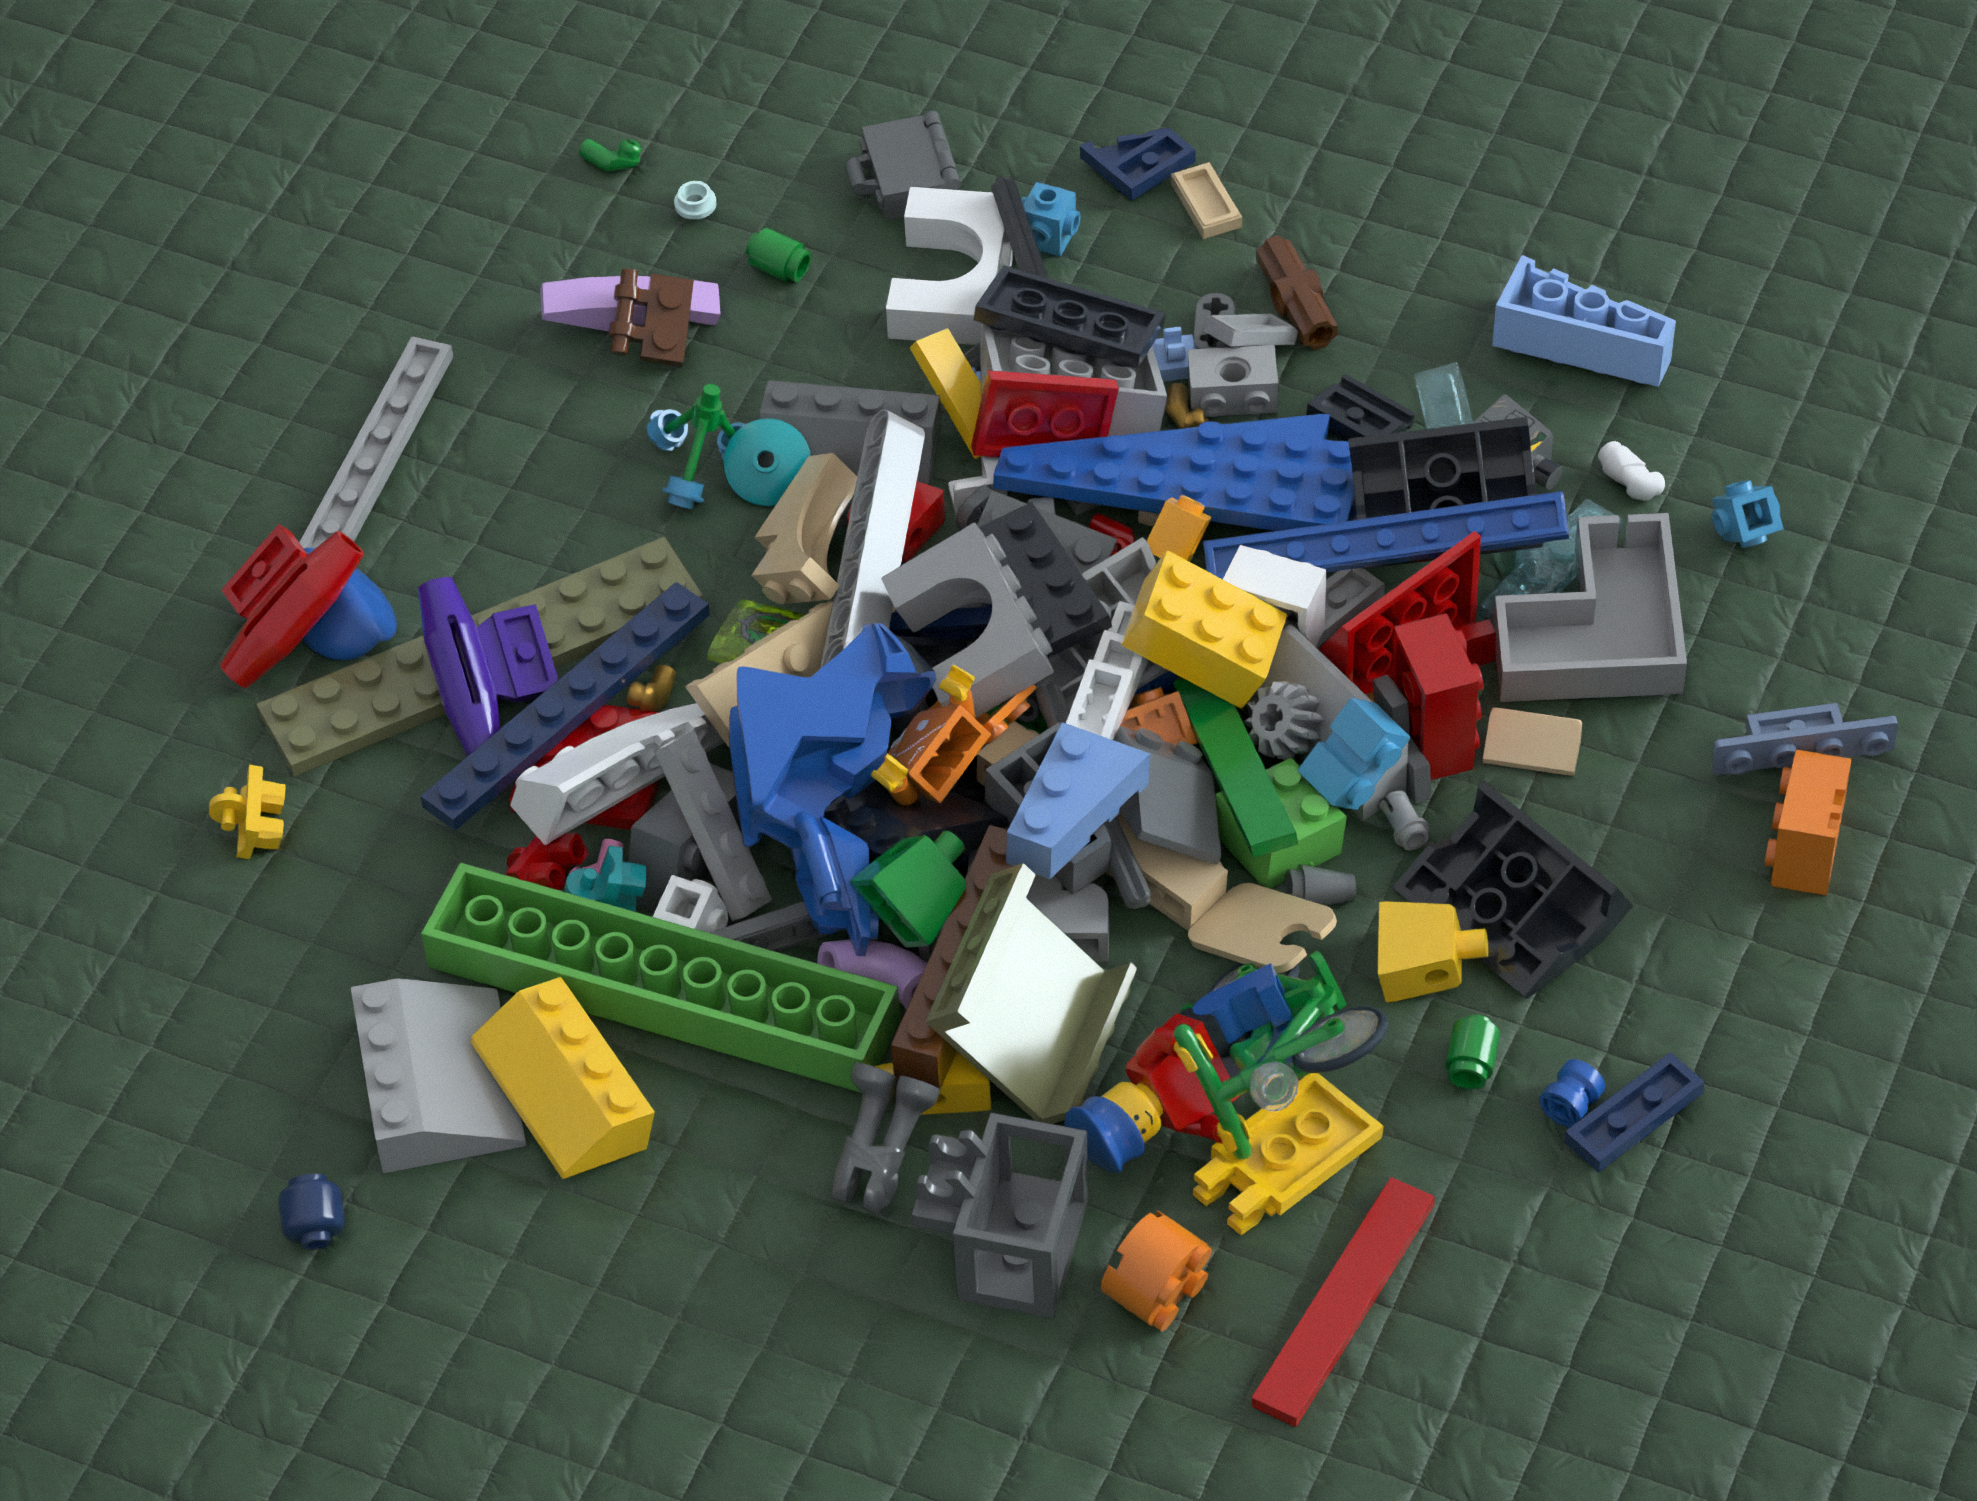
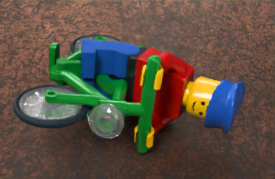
M1317 950L1308 956L1316 973V976L1308 981L1298 979L1300 972L1299 963L1284 973H1276L1272 963L1259 969L1255 968L1252 963H1239L1219 977L1209 989L1208 994L1198 1000L1194 1006L1189 1003L1183 1006L1180 1014L1176 1013L1162 1027L1156 1028L1140 1044L1136 1054L1126 1064L1125 1072L1131 1082H1120L1101 1097H1090L1085 1100L1081 1107L1069 1109L1064 1120L1065 1127L1087 1131L1088 1160L1101 1169L1115 1174H1119L1122 1171L1123 1164L1143 1155L1145 1151L1144 1143L1155 1136L1161 1126L1176 1132L1204 1137L1218 1143H1223L1225 1150L1229 1153L1233 1152L1236 1158L1240 1160L1248 1159L1252 1153V1147L1249 1142L1252 1136L1244 1117L1237 1114L1232 1102L1239 1098L1240 1095L1249 1092L1256 1104L1267 1111H1279L1286 1108L1294 1100L1298 1092L1299 1078L1310 1073H1323L1340 1069L1371 1052L1386 1035L1389 1026L1388 1018L1382 1010L1371 1006H1359L1341 1010L1346 1006L1345 999L1324 957Z

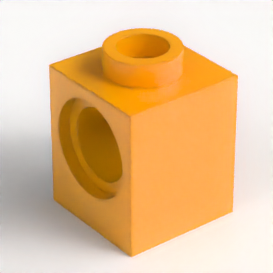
M1181 495L1179 500L1172 497L1168 499L1146 541L1152 554L1161 558L1168 550L1190 562L1212 518L1202 513L1205 506L1184 495Z

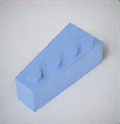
M1523 255L1521 256L1496 304L1492 346L1659 387L1671 362L1675 320L1629 300L1621 303L1612 301L1606 295V291L1591 285L1586 290L1568 282V274L1554 268L1549 273L1535 268V260Z

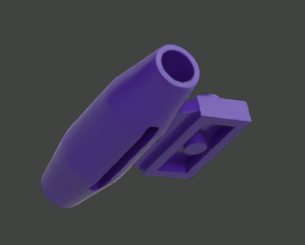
M441 577L427 581L418 587L423 638L444 711L468 757L501 729L497 697L511 700L515 703L535 699L558 681V677L536 604L492 613L489 618L476 627L453 578Z

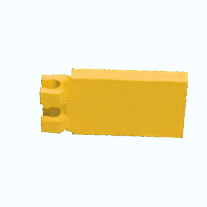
M1310 1073L1246 1120L1252 1136L1249 1139L1252 1153L1248 1159L1240 1160L1236 1158L1233 1152L1229 1153L1225 1150L1223 1143L1216 1142L1212 1145L1210 1157L1212 1160L1194 1174V1180L1199 1185L1193 1188L1192 1195L1205 1206H1208L1224 1195L1230 1183L1242 1193L1229 1203V1210L1233 1214L1228 1217L1227 1224L1238 1234L1243 1235L1260 1222L1265 1212L1271 1217L1276 1213L1282 1215L1382 1138L1384 1126L1319 1073Z

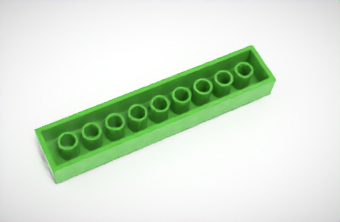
M464 863L458 865L421 933L428 968L514 993L562 977L587 1014L857 1092L860 1091L851 1081V1071L854 1063H863L873 1067L880 1065L901 1021L898 986Z

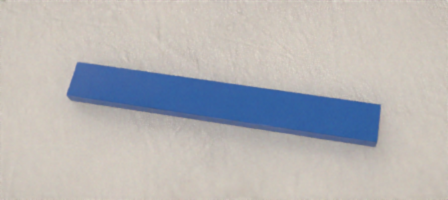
M1563 491L1209 540L1203 541L1207 572L1223 580L1240 545L1256 550H1264L1294 561L1309 563L1315 567L1325 569L1327 573L1439 557L1474 531L1481 536L1480 551L1570 538Z

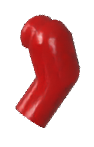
M1101 513L1095 514L1089 524L1090 529L1117 539L1112 555L1136 541L1133 529Z

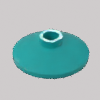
M759 419L742 426L732 436L724 454V471L728 483L741 498L759 506H776L808 456H811L804 437L790 424L777 419ZM766 452L773 454L774 463L768 468L759 466L758 458L761 454Z

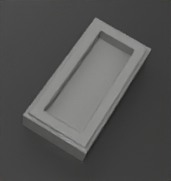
M1273 314L1210 315V317L1206 318L1203 330L1231 347L1293 345L1298 334L1296 327Z

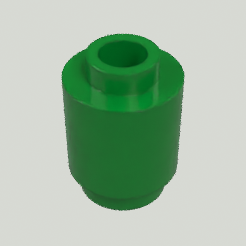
M767 227L761 230L760 233L755 232L750 237L745 251L746 255L749 256V266L784 282L789 280L796 283L800 282L807 273L812 258L811 252L805 249L803 243Z
M1472 1014L1456 1020L1453 1024L1445 1068L1448 1071L1449 1081L1455 1086L1470 1090L1480 1089L1485 1086L1486 1080L1493 1074L1500 1031L1487 1017Z

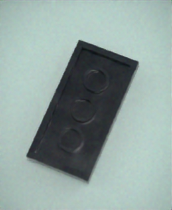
M1003 265L976 304L973 321L987 324L995 330H1007L1028 336L1035 342H1048L1065 347L1076 354L1092 355L1109 360L1114 365L1138 369L1163 329L1166 313Z
M1033 502L979 527L985 537L993 534L1002 547L1006 557L1000 560L1002 567L1008 564L1021 585V589L1015 592L1017 597L1024 596L1036 615L1037 620L1030 624L1033 630L1038 627L1042 630L1053 650L1046 655L1047 658L1112 627L1108 612Z

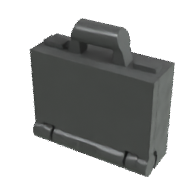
M928 111L922 116L862 127V138L859 139L862 155L852 157L845 165L853 192L858 195L875 194L878 207L882 209L885 220L904 217L910 187L962 190L961 181L939 114L936 111ZM863 169H869L872 179H866Z

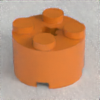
M1157 1211L1156 1216L1149 1213L1135 1225L1117 1249L1122 1254L1119 1266L1116 1270L1108 1265L1102 1278L1101 1291L1148 1325L1164 1331L1170 1326L1178 1313L1179 1307L1176 1304L1185 1294L1190 1298L1196 1296L1205 1284L1208 1273L1202 1270V1268L1208 1262L1212 1249L1203 1240L1162 1212Z

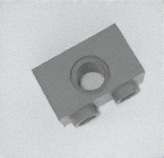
M1275 345L1188 349V386L1191 411L1200 408L1204 410V417L1278 413V375Z

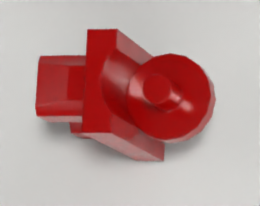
M577 833L564 834L546 845L535 836L526 848H515L507 857L509 870L506 872V875L560 891L565 885V873L571 865L582 864L588 856V849Z

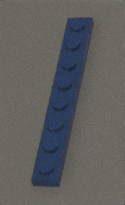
M675 582L421 795L422 807L456 831L514 782L524 771L534 765L710 616L709 603L678 582Z

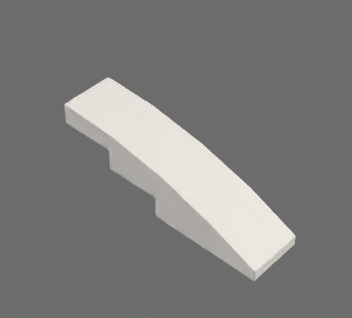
M1121 601L1118 602L1111 621L1112 627L1108 631L1104 630L1094 659H1089L1066 724L1113 740L1148 663V659L1121 646L1135 605Z

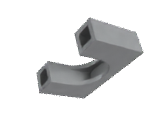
M974 522L881 577V580L895 609L913 633L962 605L978 602L992 605L990 621L981 636L967 648L932 668L937 678L933 689L942 707L950 704L949 694L939 689V685L947 677L952 664L975 677L970 690L973 697L975 718L1054 673V670L1046 656L1053 651L1047 638L1039 627L1033 630L1030 624L1037 620L1035 613L1024 596L1018 598L1015 593L1021 589L1018 579L1008 564L1002 567L1000 560L1006 557L1002 547L993 534L985 537Z

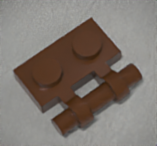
M622 269L620 284L615 285L614 300L617 301L615 321L610 323L609 337L613 338L611 354L627 356L629 342L640 343L639 360L681 367L684 363L694 280L651 274L647 290L637 287V270ZM634 305L646 306L643 327L632 324Z

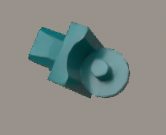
M608 846L599 873L593 868H580L572 871L567 877L564 887L565 892L635 912L636 896L642 897L646 886V865L622 862L623 847Z

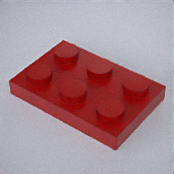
M987 370L971 443L974 456L1000 457L1002 449L1005 447L1108 437L1119 391L1116 380Z

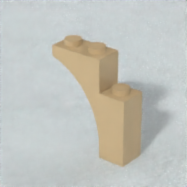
M834 453L808 456L755 536L766 548V554L751 576L763 587L762 591L765 596L775 603L790 604L830 600L840 586L828 573L827 553L837 523L854 495L857 476Z

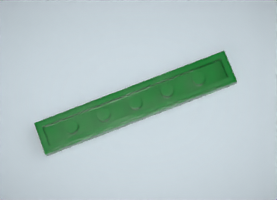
M1184 678L1173 681L1175 692L1179 691L1195 737L1252 857H1259L1298 845L1296 830L1235 706Z

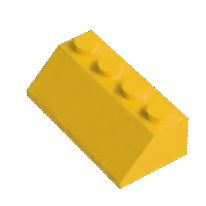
M562 977L519 990L471 1036L470 1043L562 1179L647 1149L655 1111Z

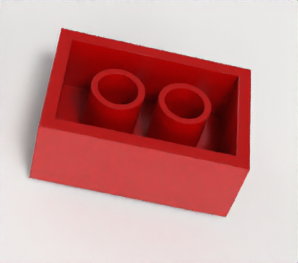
M1447 613L1395 626L1392 680L1408 701L1410 737L1430 764V780L1473 770L1475 750L1480 748L1476 721L1482 718L1478 691L1483 690V678L1476 663L1470 664L1468 660L1467 645L1460 629L1454 630Z

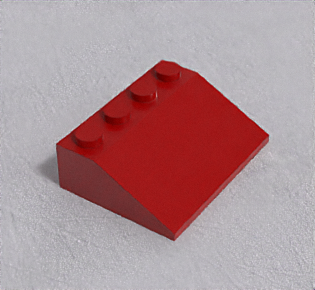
M1475 531L1341 626L1318 650L1364 694L1373 692V679L1385 675L1392 678L1395 626L1446 613L1454 629L1464 624L1476 623L1481 536Z

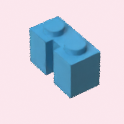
M1350 698L1329 726L1333 730L1332 734L1326 742L1318 741L1297 771L1332 806L1358 810L1361 805L1365 804L1372 797L1375 785L1387 769L1398 762L1402 755V749L1411 737L1377 703Z

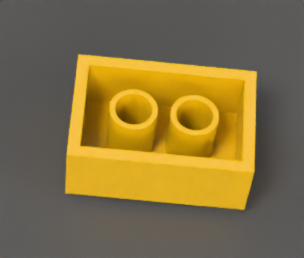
M1167 550L1143 581L1121 646L1242 709L1267 678L1287 613Z

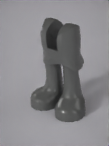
M856 1062L851 1071V1081L862 1093L861 1108L852 1135H846L843 1151L833 1178L831 1198L839 1202L850 1203L856 1195L865 1169L871 1171L872 1174L864 1194V1208L880 1214L886 1206L891 1204V1200L897 1191L898 1172L906 1155L904 1149L920 1115L935 1105L940 1089L926 1082L906 1076H900L898 1079L887 1071ZM895 1093L896 1104L882 1146H873L887 1107Z

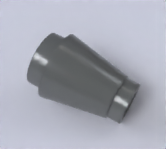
M1299 864L1297 869H1287L1284 893L1324 906L1353 902L1356 895V880L1354 874H1345L1344 872Z

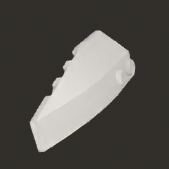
M697 703L656 713L619 726L584 742L576 748L568 746L562 749L551 762L540 768L537 766L528 768L516 780L517 787L510 806L542 843L546 845L663 778L665 774L654 752L656 749L691 731H695L705 753L724 743V740Z

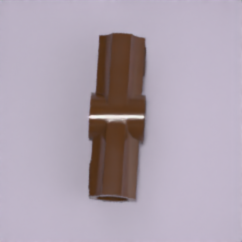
M1280 235L1266 239L1264 244L1256 249V261L1270 284L1271 298L1277 313L1281 317L1287 315L1292 326L1298 330L1297 335L1303 346H1310L1313 350L1327 347L1329 342L1338 336V325L1324 302L1322 285L1317 273L1312 268L1306 270L1290 240L1282 239Z

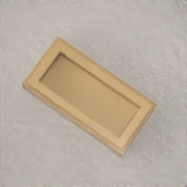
M1210 162L1171 174V185L1203 239L1242 228V216Z

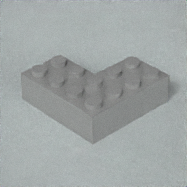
M1669 513L1628 515L1624 548H1617L1620 524L1619 515L1578 517L1575 555L1580 592L1495 596L1493 627L1496 631L1495 656L1500 702L1683 694L1687 659Z

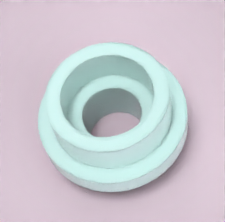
M687 182L678 189L674 199L675 210L686 219L696 220L705 218L715 210L716 196L704 182Z

